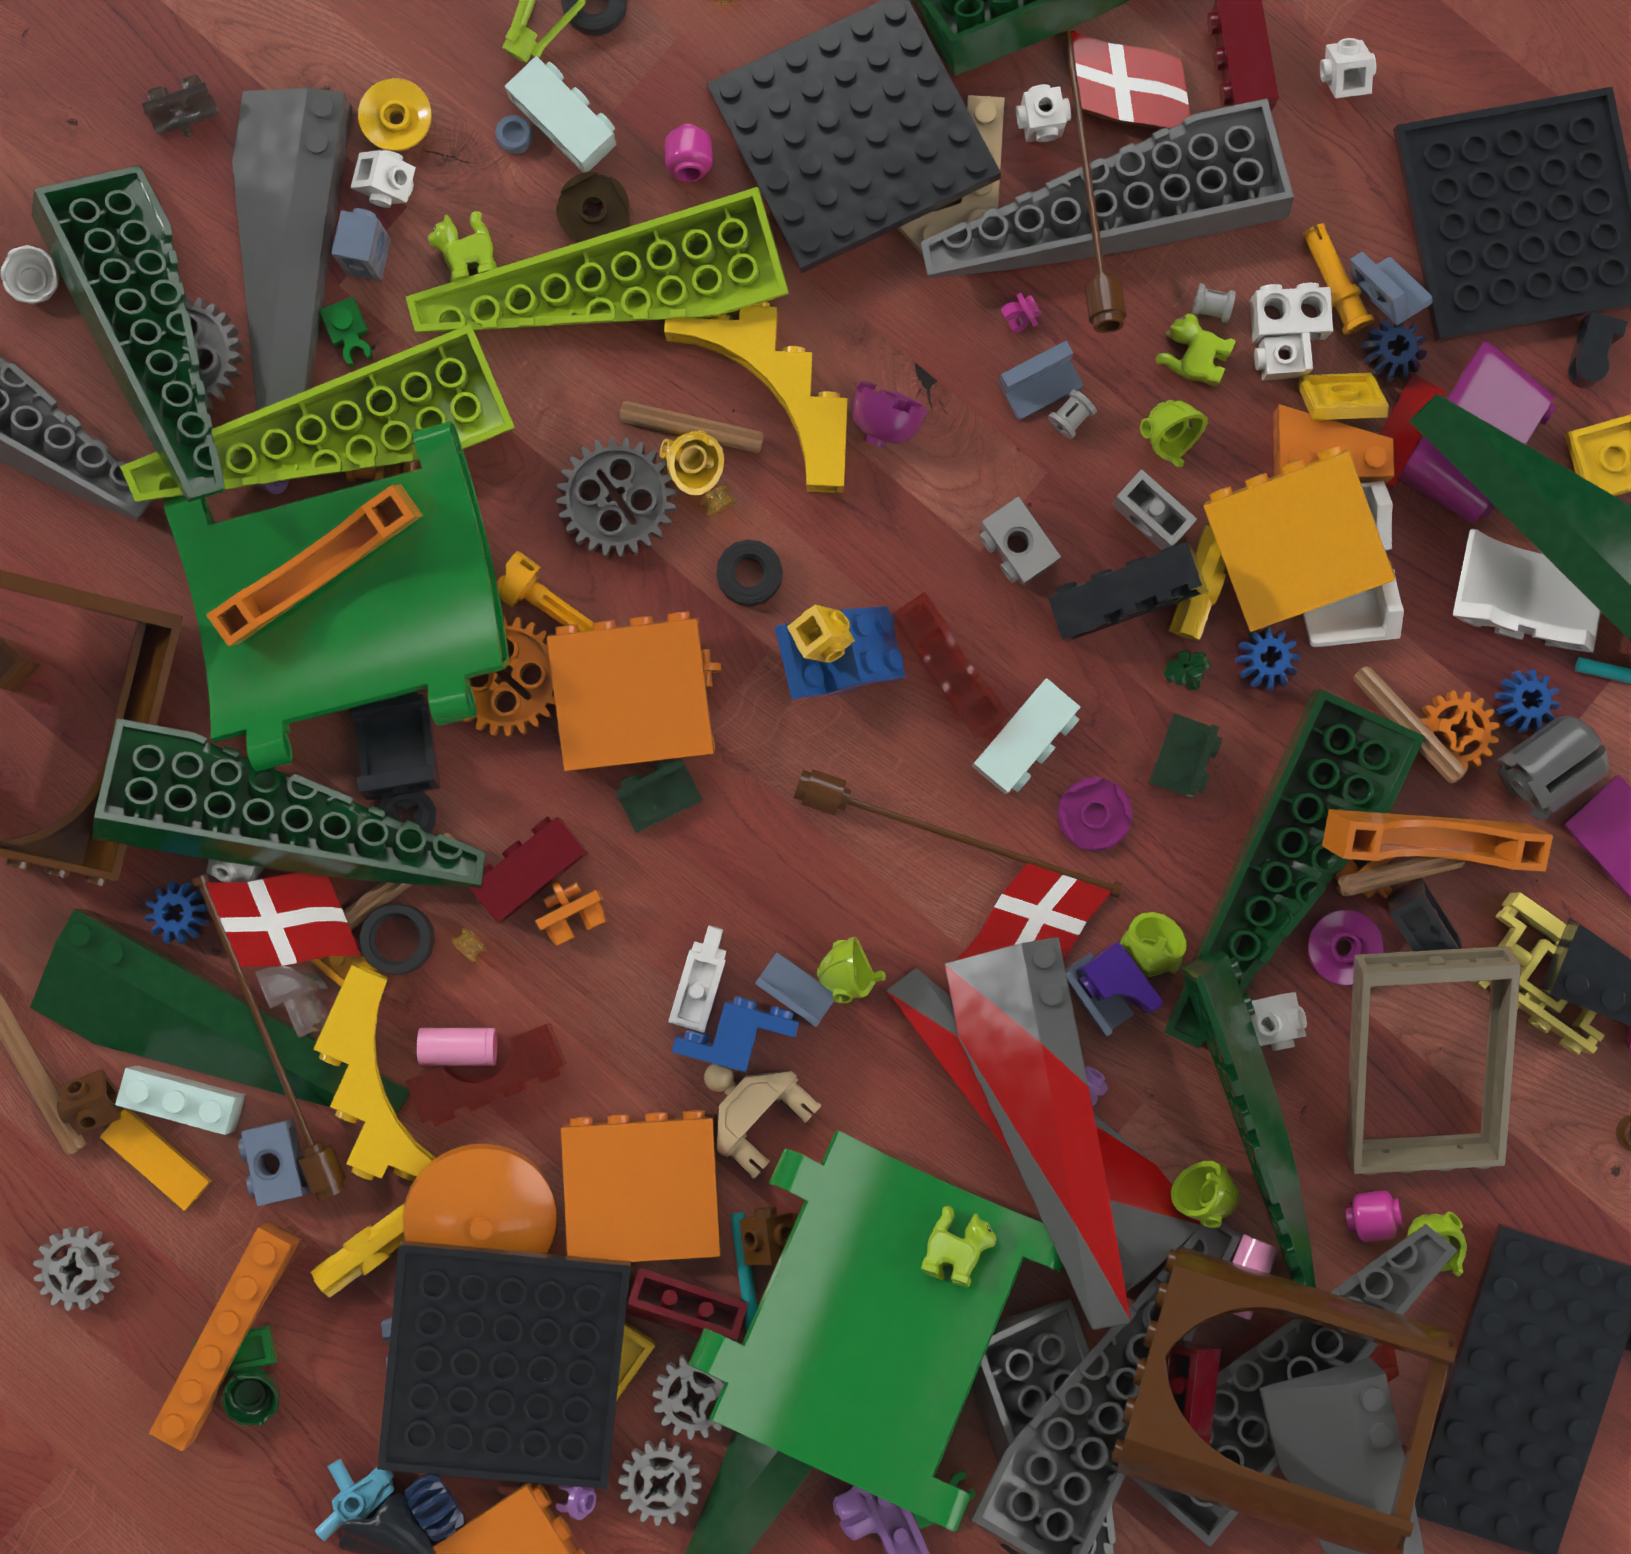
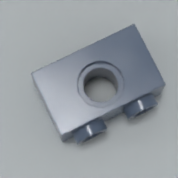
M355 208L353 213L341 210L331 254L345 274L382 282L391 239L373 212Z
M294 1118L241 1132L242 1139L239 1140V1152L242 1160L248 1162L251 1176L247 1177V1188L252 1199L256 1198L257 1206L303 1196L310 1192L297 1163V1159L302 1154ZM267 1153L275 1154L280 1161V1167L276 1173L268 1171L265 1167L264 1159Z

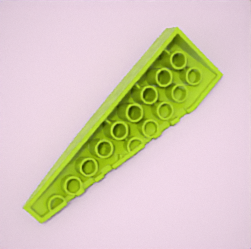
M755 187L406 296V301L415 332L429 333L454 331L468 324L472 325L473 330L714 317L789 295L766 208L759 188Z
M468 324L213 428L212 435L214 444L217 446L225 489L420 461L414 443V431L452 421L455 425L463 450L513 430L515 427L472 325ZM157 452L120 466L135 502L183 496V493Z

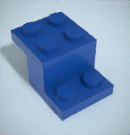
M889 606L840 610L850 622L849 631L855 641L845 648V653L842 657L829 663L803 657L787 628L791 623H784L774 627L792 700L839 695L870 684L892 682L906 678L903 657L899 651L894 631V620L890 615Z
M736 996L734 1002L727 1000L724 1003L714 1043L708 1042L710 1035L688 1029L685 1035L679 1034L675 1037L672 1052L746 1072L759 1028L795 1037L799 1020L792 1018L794 1014L792 1010L772 1005L771 1011L768 1012L756 1008L758 1001Z

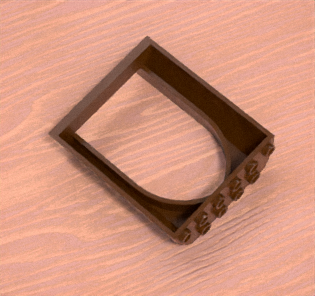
M0 570L1 589L136 622L100 768L89 789L69 812L52 824L30 834L11 838L0 837V857L6 858L5 863L8 866L30 870L31 863L45 866L44 872L49 875L69 878L70 872L86 875L84 882L107 886L109 880L118 882L127 847L124 844L92 839L94 815L116 720L118 718L157 725L183 616Z
M1182 1246L1179 1247L1178 1251L1171 1249L1165 1267L1166 1272L1172 1273L1169 1284L1161 1282L1154 1309L1161 1311L1158 1322L1150 1320L1144 1340V1346L1150 1348L1148 1359L1139 1358L1133 1380L1134 1385L1140 1386L1136 1399L1128 1397L1122 1422L1129 1424L1125 1440L1117 1438L1111 1461L1119 1463L1117 1472L1363 1554H1403L1406 1537L1410 1538L1414 1523L1410 1522L1448 1366L1454 1363L1456 1349L1453 1348L1456 1341L1455 1331ZM1264 1311L1298 1318L1429 1359L1391 1514L1373 1510L1254 1471L1231 1461L1214 1450L1189 1425L1173 1397L1168 1381L1165 1360L1171 1349L1185 1335L1207 1321L1232 1313Z

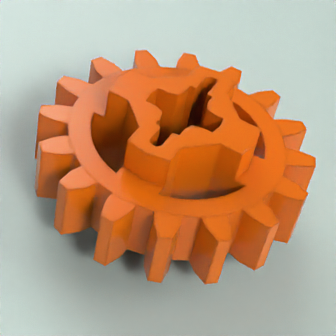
M1454 690L1446 693V701L1441 695L1432 698L1435 707L1430 705L1422 707L1421 710L1427 717L1420 718V720L1438 737L1440 742L1456 757L1466 770L1468 762L1472 767L1482 765L1479 755L1485 758L1491 757L1493 753L1487 746L1488 744L1498 743L1499 739L1491 735V730L1499 728V723H1490L1488 718L1495 711L1493 709L1483 711L1481 707L1484 699L1482 697L1471 702V692L1466 691L1458 699L1457 693ZM1454 707L1450 712L1449 718H1437L1446 708ZM1472 715L1476 718L1479 727H1477L1472 719ZM1458 724L1457 730L1463 732V736L1456 738V733L1451 731V726ZM1466 744H1476L1470 753L1460 756Z

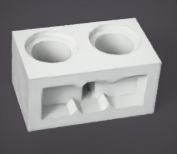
M1312 282L1299 284L1296 286L1297 289H1282V285L1279 284L1260 287V290H1256L1250 299L1252 343H1260L1263 338L1301 335L1306 332H1310V341L1326 340L1333 332L1330 287H1319L1318 283ZM1301 305H1312L1317 311V317L1309 318L1305 316L1301 310ZM1264 307H1276L1280 312L1281 318L1278 320L1270 319L1265 314Z

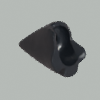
M391 1493L366 1519L348 1520L341 1527L343 1536L339 1542V1548L344 1551L357 1554H436L423 1528L420 1527L419 1522L408 1506L405 1496L400 1493Z

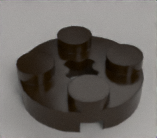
M584 172L574 176L563 186L558 199L556 214L563 232L570 240L579 243L627 228L630 225L629 199L625 189L616 179L610 176L608 178L605 175H598L597 172ZM593 201L596 206L600 204L604 206L600 211L599 217L593 218L592 216L587 217L584 215L588 211L586 204Z

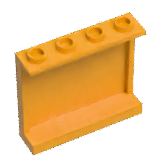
M1338 445L1317 453L1319 458L1317 461L1304 465L1303 459L1282 466L1283 473L1268 479L1267 473H1263L1245 480L1247 486L1245 488L1232 492L1231 486L1209 494L1211 500L1205 502L1203 507L1250 632L1396 580L1394 570L1386 554L1353 463L1350 449L1341 451Z

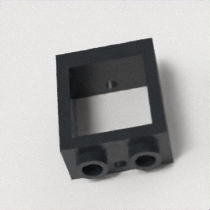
M1422 878L1409 882L1388 897L1389 915L1413 951L1463 949L1459 934Z

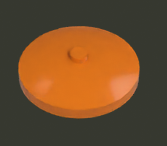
M494 1144L465 1145L447 1151L435 1158L413 1181L408 1191L403 1211L405 1241L547 1254L552 1244L557 1222L554 1195L542 1171L535 1163L521 1153Z

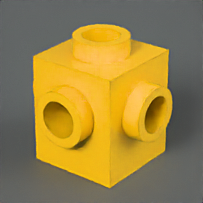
M814 605L787 626L798 650L807 659L826 663L833 662L842 657L845 653V648L855 641L849 631V620L838 609Z

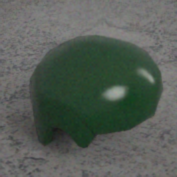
M251 1367L236 1372L226 1381L221 1391V1406L227 1417L241 1426H261L273 1415H276L279 1408L280 1388L274 1377L260 1368Z

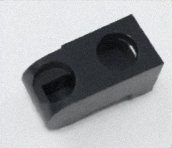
M1593 311L1581 320L1568 367V376L1574 385L1580 388H1588L1607 375L1610 365L1607 357L1610 345L1624 336L1627 321Z

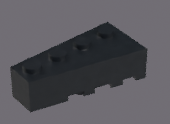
M1186 542L1167 547L1160 553L1148 558L1144 556L1126 563L1125 567L1113 572L1112 569H1107L1090 576V581L1077 585V582H1071L1059 586L1055 589L1057 594L1048 597L1061 638L1069 642L1208 593V589L1195 551Z
M1569 918L1540 987L1550 995L1631 1026V959L1580 923Z

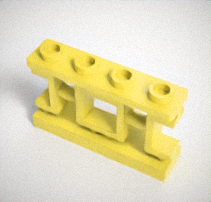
M1521 892L1509 893L1502 903L1504 908L1498 912L1495 918L1510 927L1498 947L1509 946L1521 964L1519 989L1523 992L1518 993L1517 1010L1520 1008L1530 1015L1528 1022L1545 1033L1551 1030L1560 1036L1561 1040L1559 1043L1576 1055H1579L1581 1052L1594 1054L1598 1048L1595 1045L1598 1041L1601 1042L1605 1036L1589 1025L1597 1013L1583 1008L1572 1024L1573 1027L1585 1034L1582 1037L1544 1010V1007L1554 1013H1560L1568 1001L1558 997L1552 999L1527 981L1546 953L1553 958L1566 924ZM1515 915L1556 944L1554 945L1546 939H1539L1530 953L1516 944L1527 926L1516 919ZM1491 980L1471 981L1484 990L1488 986L1491 988Z

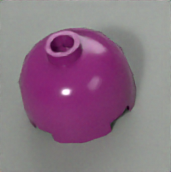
M859 381L851 407L852 417L857 428L866 433L864 440L881 448H885L887 442L900 444L910 440L920 429L928 409L922 407V403L898 391L892 390V392L880 389L879 392H876L877 384Z

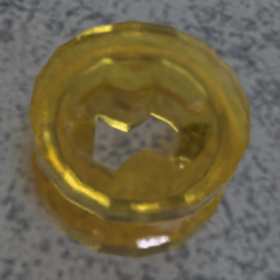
M722 485L710 491L699 500L701 506L708 508L706 512L708 518L721 514L737 502L734 496L730 497L728 495L730 490L728 485Z
M463 927L461 929L462 935L458 938L453 937L451 941L471 962L476 963L478 961L477 955L481 952L486 953L488 949L473 932Z

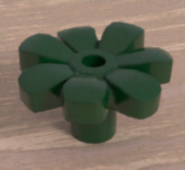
M1189 650L1181 651L1178 653L1179 660H1170L1165 666L1166 669L1163 674L1168 683L1175 681L1176 685L1186 684L1188 690H1196L1201 686V680L1204 678L1202 671L1210 669L1211 662L1204 652H1195L1191 656Z

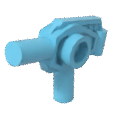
M341 1458L328 1465L327 1467L341 1492L332 1500L334 1512L315 1529L319 1538L326 1541L348 1520L365 1519L394 1491L392 1478L395 1475L390 1470H378L376 1467L367 1477L354 1483Z

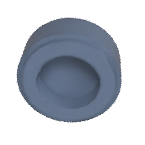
M508 115L502 118L496 126V139L503 151L516 155L524 153L530 148L533 142V131L529 122L524 117Z

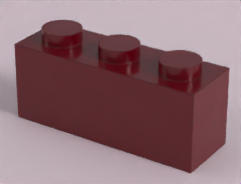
M1216 0L1211 13L1207 14V26L1210 36L1215 35L1217 48L1213 50V60L1216 71L1221 70L1223 83L1219 87L1222 106L1229 107L1267 98L1270 110L1272 111L1279 99L1262 0Z
M549 816L544 818L531 829L534 835L524 844L518 840L502 853L505 857L503 861L494 868L491 864L483 867L480 888L469 887L497 923H503L589 853L561 818L556 817L553 820Z
M639 1267L627 1301L626 1313L701 1337L704 1328L736 1342L748 1303Z
M1179 1341L1165 1358L1169 1385L1173 1397L1189 1425L1210 1446L1221 1348L1191 1341Z

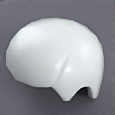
M29 245L10 250L0 270L6 292L16 301L31 305L50 299L59 284L60 276L55 261L43 249Z

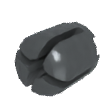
M1571 716L1555 718L1497 760V762L1503 765L1497 773L1510 795L1515 797L1518 794L1533 808L1528 814L1539 821H1544L1603 779L1609 770L1608 753L1605 746L1601 745V739L1597 733L1582 720Z

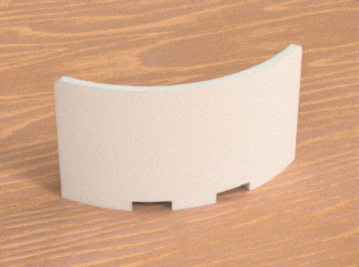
M1384 481L1361 483L1385 550L1392 549L1393 503ZM1395 580L1303 613V618L1310 645L1313 647L1398 639L1401 636L1404 609Z
M1476 529L1470 530L1453 616L1475 627H1481V625L1495 627L1494 633L1522 640L1525 633L1535 638L1544 639V645L1593 653L1601 612L1543 554L1500 542Z

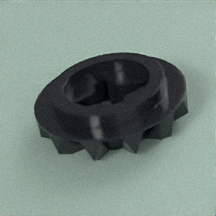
M423 791L386 797L381 800L378 808L386 811V816L400 821L402 816L396 808L397 805L408 811L419 806L413 818L416 824L421 826L420 829L431 834L436 826L437 809L430 797Z

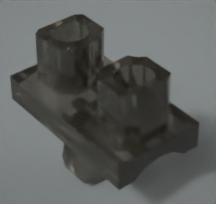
M195 74L183 78L181 82L182 90L171 94L167 88L161 86L148 90V101L142 103V106L157 135L181 128L185 137L188 138L194 136L192 124L220 114L206 83H202L198 75Z

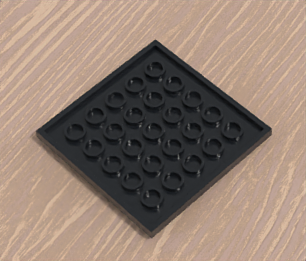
M882 0L706 83L708 91L801 273L1001 179L1000 169L909 0Z
M1613 86L1397 124L1393 131L1425 290L1432 295L1433 302L1429 305V311L1436 342L1584 316L1592 311L1601 313L1631 307V173Z
M401 1240L398 1251L377 1469L607 1489L631 1261Z

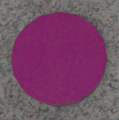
M1099 777L1081 779L1070 786L1061 797L1057 811L1059 828L1065 838L1079 849L1092 852L1110 849L1122 841L1129 830L1133 815L1130 800L1123 789L1110 780Z

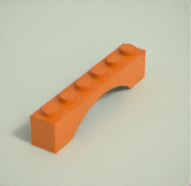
M402 484L391 485L362 505L346 520L310 547L265 577L238 592L206 616L228 647L242 643L423 517V514Z
M1329 809L1322 846L1343 859L1379 861L1385 858L1403 856L1438 857L1472 861L1512 870L1546 872L1553 835L1529 823Z
M270 1222L257 1228L149 1432L150 1435L180 1451H184L194 1443L213 1407L218 1391L236 1353L262 1306L284 1273L301 1241L300 1238Z

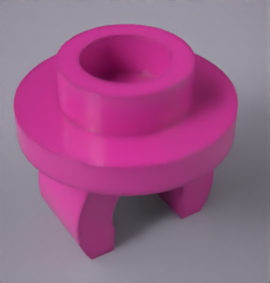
M1020 292L1016 295L1019 302H1010L1001 308L1006 321H1008L1014 333L1024 330L1029 321L1033 327L1039 325L1036 317L1040 316L1041 312L1031 295L1024 298Z

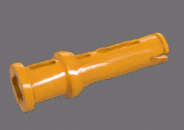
M1324 223L1317 224L1316 230L1313 226L1303 232L1302 236L1309 246L1327 287L1331 289L1332 308H1336L1344 325L1342 332L1344 335H1350L1369 326L1375 319L1372 314L1367 313L1359 296L1361 294L1360 287L1356 286V284H1351L1325 229Z

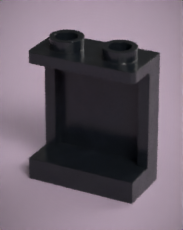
M413 692L349 709L355 722L361 777H357L359 793L367 801L440 789L429 702L423 694Z

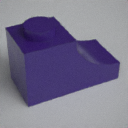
M1120 942L1110 944L1075 970L1080 976V979L1077 981L1089 998L1095 997L1097 1001H1100L1110 996L1121 997L1136 1005L1143 1014L1153 1012L1164 1004Z

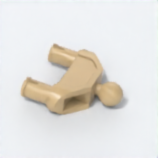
M713 1063L705 1071V1084L713 1092H724L727 1095L719 1105L717 1151L722 1156L728 1157L730 1155L754 1179L761 1170L750 1159L754 1160L762 1169L767 1166L770 1160L745 1139L747 1137V1130L775 1100L778 1102L782 1100L804 1123L812 1117V1114L801 1104L804 1103L814 1114L821 1107V1104L817 1103L797 1084V1075L793 1071L746 1075L737 1085L733 1081L734 1075L731 1068Z

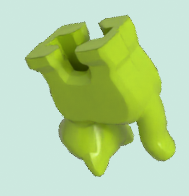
M479 211L472 212L470 216V224L475 234L458 240V232L450 217L445 215L444 220L435 224L432 232L428 235L429 245L443 253L444 260L451 271V282L469 277L468 270L472 268H477L478 274L497 268L496 262L493 259V243L487 227L482 222V214Z
M1188 313L1184 317L1176 319L1170 326V330L1166 332V336L1179 344H1187L1188 349L1181 360H1178L1169 353H1159L1156 356V363L1166 365L1170 370L1187 380L1217 386L1221 381L1225 368L1215 367L1213 358L1225 362L1227 357L1230 356L1236 340L1232 338L1224 340L1218 338L1212 332L1202 330L1197 317L1193 314Z
M945 1206L942 1209L941 1218L937 1221L928 1239L927 1256L924 1257L921 1270L928 1276L943 1280L945 1274L943 1267H953L952 1283L969 1288L971 1283L970 1274L978 1263L980 1253L987 1248L994 1247L997 1236L992 1232L990 1224L981 1220L978 1214L972 1216L965 1229L964 1239L949 1233L948 1228L953 1223L955 1215L952 1207Z

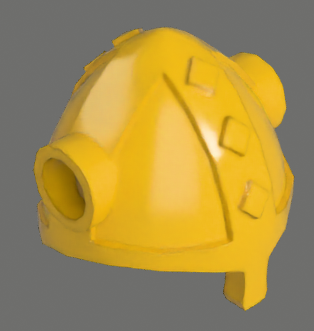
M702 430L683 434L674 441L665 439L660 448V457L666 459L670 478L680 490L689 495H702L710 491L718 483L723 472V449L714 437Z

